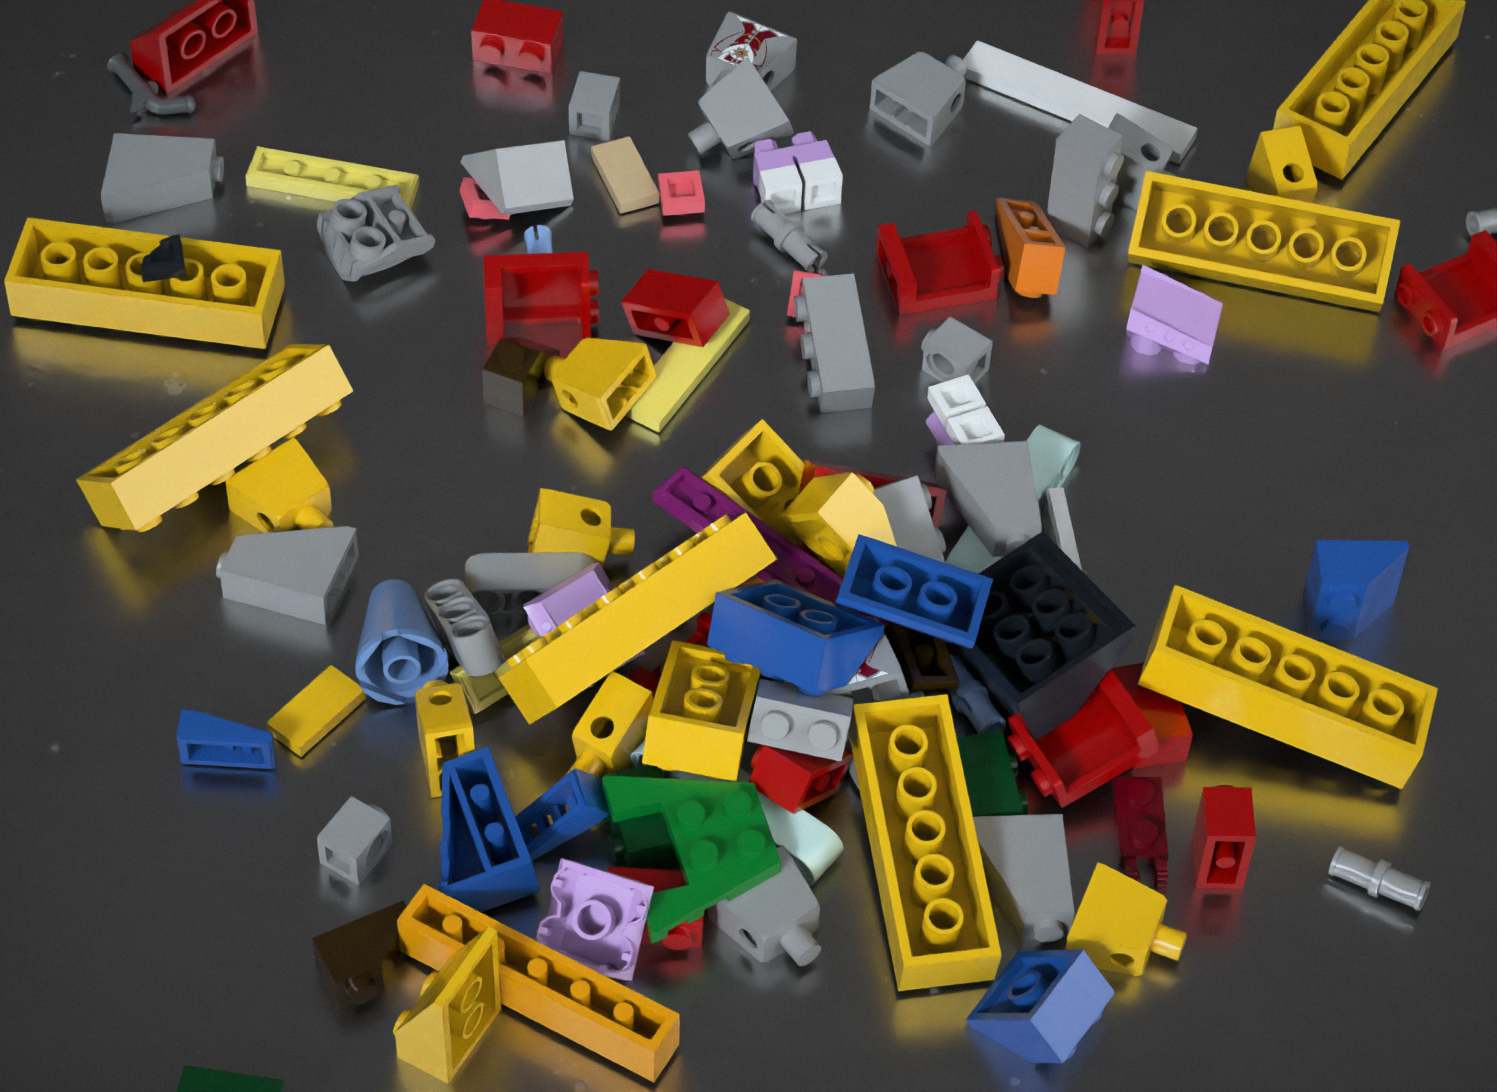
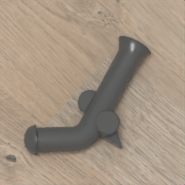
M117 53L108 61V71L116 73L133 92L131 95V114L134 112L144 113L148 110L159 115L191 114L195 111L196 101L192 95L159 98L156 95L159 91L158 84L153 81L145 82L129 64L126 53Z

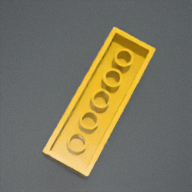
M1368 0L1277 109L1273 130L1300 125L1312 165L1343 180L1456 40L1466 1Z
M1146 171L1128 251V263L1143 264L1149 267L1380 312L1384 302L1401 220Z
M27 217L4 283L11 316L266 349L285 287L281 250L180 237L186 276L143 282L141 274L143 258L160 246L159 242L170 236Z
M290 344L77 478L76 481L101 526L145 532L157 526L163 520L161 514L172 507L179 509L198 499L199 494L197 491L210 483L211 485H217L230 479L236 473L234 468L245 460L253 462L267 455L272 450L270 444L281 437L283 439L294 437L307 428L305 422L315 415L324 416L337 410L342 405L340 399L353 392V389L329 345Z
M747 513L733 521L726 514L506 660L511 669L498 678L530 725L715 602L716 592L737 587L777 560V558Z
M1174 585L1157 619L1137 685L1400 789H1403L1423 755L1438 691L1436 687L1177 585Z
M948 695L853 705L848 732L898 991L995 980L1002 954Z

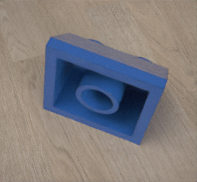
M1316 540L1303 591L1307 636L1312 639H1325L1328 641L1354 639L1392 606L1409 550L1408 541Z
M1084 950L1018 951L966 1018V1022L974 1030L1029 1063L1063 1064L1064 1061L1076 1052L1078 1042L1090 1026L1101 1018L1104 1007L1115 992Z

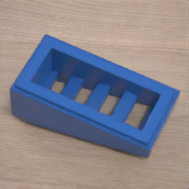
M181 709L176 734L181 763L265 769L275 768L276 754L273 733L203 712Z
M574 768L516 815L515 818L530 858L533 861L598 824L610 815L600 780L595 775ZM566 805H568L569 811L567 813L564 807ZM548 815H551V818L553 820L552 825H550L549 819L547 817ZM534 823L539 832V836L536 838L531 828V825Z

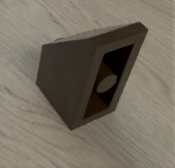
M522 337L501 338L482 368L484 404L524 417L546 380L544 375L546 361L553 355L560 356V350Z
M890 622L887 639L900 664L909 692L958 689L960 681L944 640Z
M403 900L312 938L315 963L339 1009L351 1004L366 1003L374 998L377 993L386 989L401 954L397 919L407 907Z

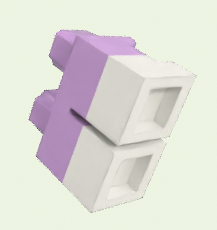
M809 131L796 134L791 140V146L778 149L776 141L772 139L756 141L754 147L753 183L758 187L763 204L765 200H770L783 214L800 212L801 202L804 210L841 204L843 174L827 140L817 141L814 134Z
M969 374L928 387L927 399L935 412L929 415L926 424L936 439L938 446L1004 442L1005 434L988 406L985 407L986 403Z

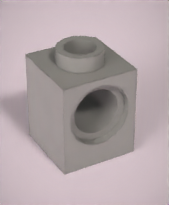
M584 71L579 72L569 103V135L610 141L620 109V77Z
M949 317L938 329L932 328L925 336L921 345V350L924 351L922 371L941 382L969 374L974 384H976L989 370L993 341L956 319Z
M351 796L317 835L320 863L355 884L360 885L393 845L391 819L377 805L372 803L366 805Z

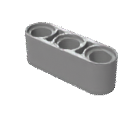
M578 552L479 553L466 560L464 584L486 614H527L524 604L592 563H596V560L588 554Z
M445 579L433 584L425 591L424 599L439 636L465 673L469 676L477 677L497 670L505 661L504 653L489 616L460 579Z

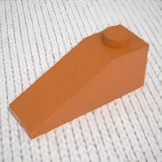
M996 198L995 209L1005 273L1013 289L1020 295L1029 298H1039L1042 294L1056 295L1066 249L1064 243L1037 201Z

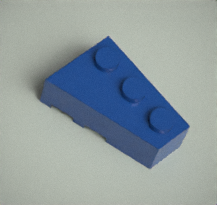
M487 746L443 762L441 803L443 829L442 841H440L442 863L439 892L479 912H484L539 892L540 887L532 860L489 747Z

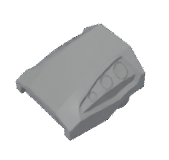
M397 185L359 192L351 199L338 200L334 203L333 209L319 213L316 226L323 252L342 280L358 281L361 276L390 268L434 248L435 238L432 234L427 235L400 196L401 190Z

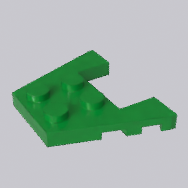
M629 776L602 777V790L613 823L655 813H663L686 886L652 893L645 923L651 943L659 942L666 938L668 931L685 921L690 924L703 917L704 910L725 898L731 901L780 873L781 860L754 783Z

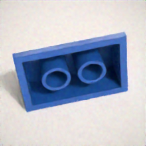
M858 534L835 604L972 649L976 641L993 579Z
M773 579L716 592L707 646L725 653L724 657L731 662L750 664L761 669L760 673L767 678L786 680L797 685V690L803 694L822 696L825 694V691L844 687L848 684L883 635L885 625L780 580Z

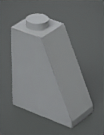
M114 133L101 190L105 223L116 224L212 199L216 181L222 182L224 175L223 156H217L215 139Z
M1027 441L937 446L935 480L939 486L947 490V497L992 557L1006 556L1042 531Z
M342 526L237 535L229 552H222L217 563L216 576L221 579L223 598L327 625L359 557L356 528Z
M1063 815L973 817L987 887L1021 940L1054 942L1059 939H1067L1073 924L1075 911Z

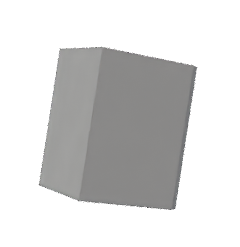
M565 140L499 148L462 156L461 164L502 215L572 205L574 197Z

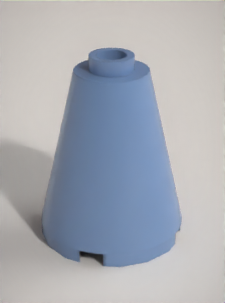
M396 579L381 582L372 590L354 663L355 674L364 693L379 702L394 705L406 704L405 698L414 697V693L418 689H422L429 681H445L449 672L447 651L414 588L409 583Z

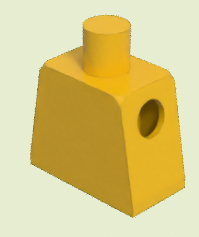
M1300 125L1260 132L1246 174V179L1252 192L1313 203L1317 192V180Z
M586 338L579 342L567 358L553 355L548 358L544 367L545 378L548 381H552L559 403L565 411L611 431L657 378L647 345L629 341Z
M294 437L225 481L229 509L263 533L333 527V522L327 517L332 511L329 485Z
M540 488L527 540V553H585L592 556L596 562H599L602 568L607 554L632 556L635 530L611 527V506L606 501Z
M611 671L573 730L571 737L577 760L568 773L576 768L599 778L600 776L603 777V774L632 768L631 754L646 737L648 716L653 703L652 692L615 671Z
M432 680L414 693L418 733L431 798L442 796L443 762L475 751L473 725L462 685L458 683L447 684L443 680ZM440 741H453L456 745V752L451 756L443 757Z
M1098 862L1068 933L1065 950H1084L1097 969L1139 976L1143 974L1151 952L1178 961L1187 933L1162 924L1167 899L1163 894Z

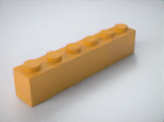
M426 884L422 885L397 919L400 951L437 971H440L450 956L488 926L495 929L498 937L501 1004L652 1082H655L679 1046L680 1014Z

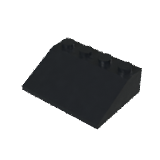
M1044 531L978 573L993 579L973 648L968 649L946 641L950 648L1012 716L1014 714L1017 715L1034 741H1037L1077 713L1138 633L1136 625Z

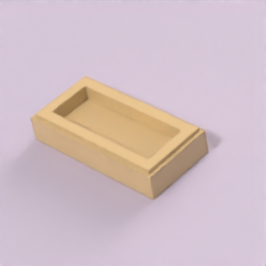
M630 136L591 146V158L620 214L659 203L660 193Z

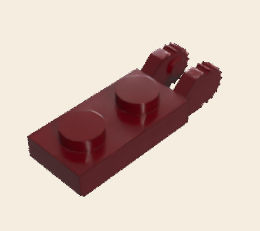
M1114 777L1112 791L1118 865L1122 867L1124 875L1139 883L1140 876L1137 867H1152V885L1154 890L1161 894H1167V862L1169 855L1162 778Z

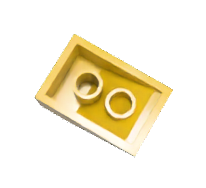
M761 419L741 435L700 478L796 545L795 532L780 516L798 496L804 463L773 429Z
M853 472L814 477L780 516L830 570L844 578L858 534L897 547L884 505L873 495L875 492L874 487L863 476Z
M672 640L648 716L642 763L657 766L666 771L679 770L704 775L712 780L725 779L736 782L748 737L761 678V669L750 664L731 662L724 657L725 653L711 647Z
M488 926L450 956L439 972L433 971L429 974L422 986L419 1000L412 1009L406 1008L395 1023L393 1034L396 1038L397 1058L449 1084L501 1010L498 937L495 929Z

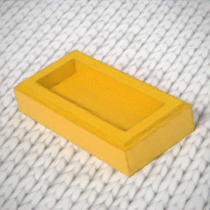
M330 665L266 722L267 732L273 733L274 738L302 757L366 699V694L359 684Z

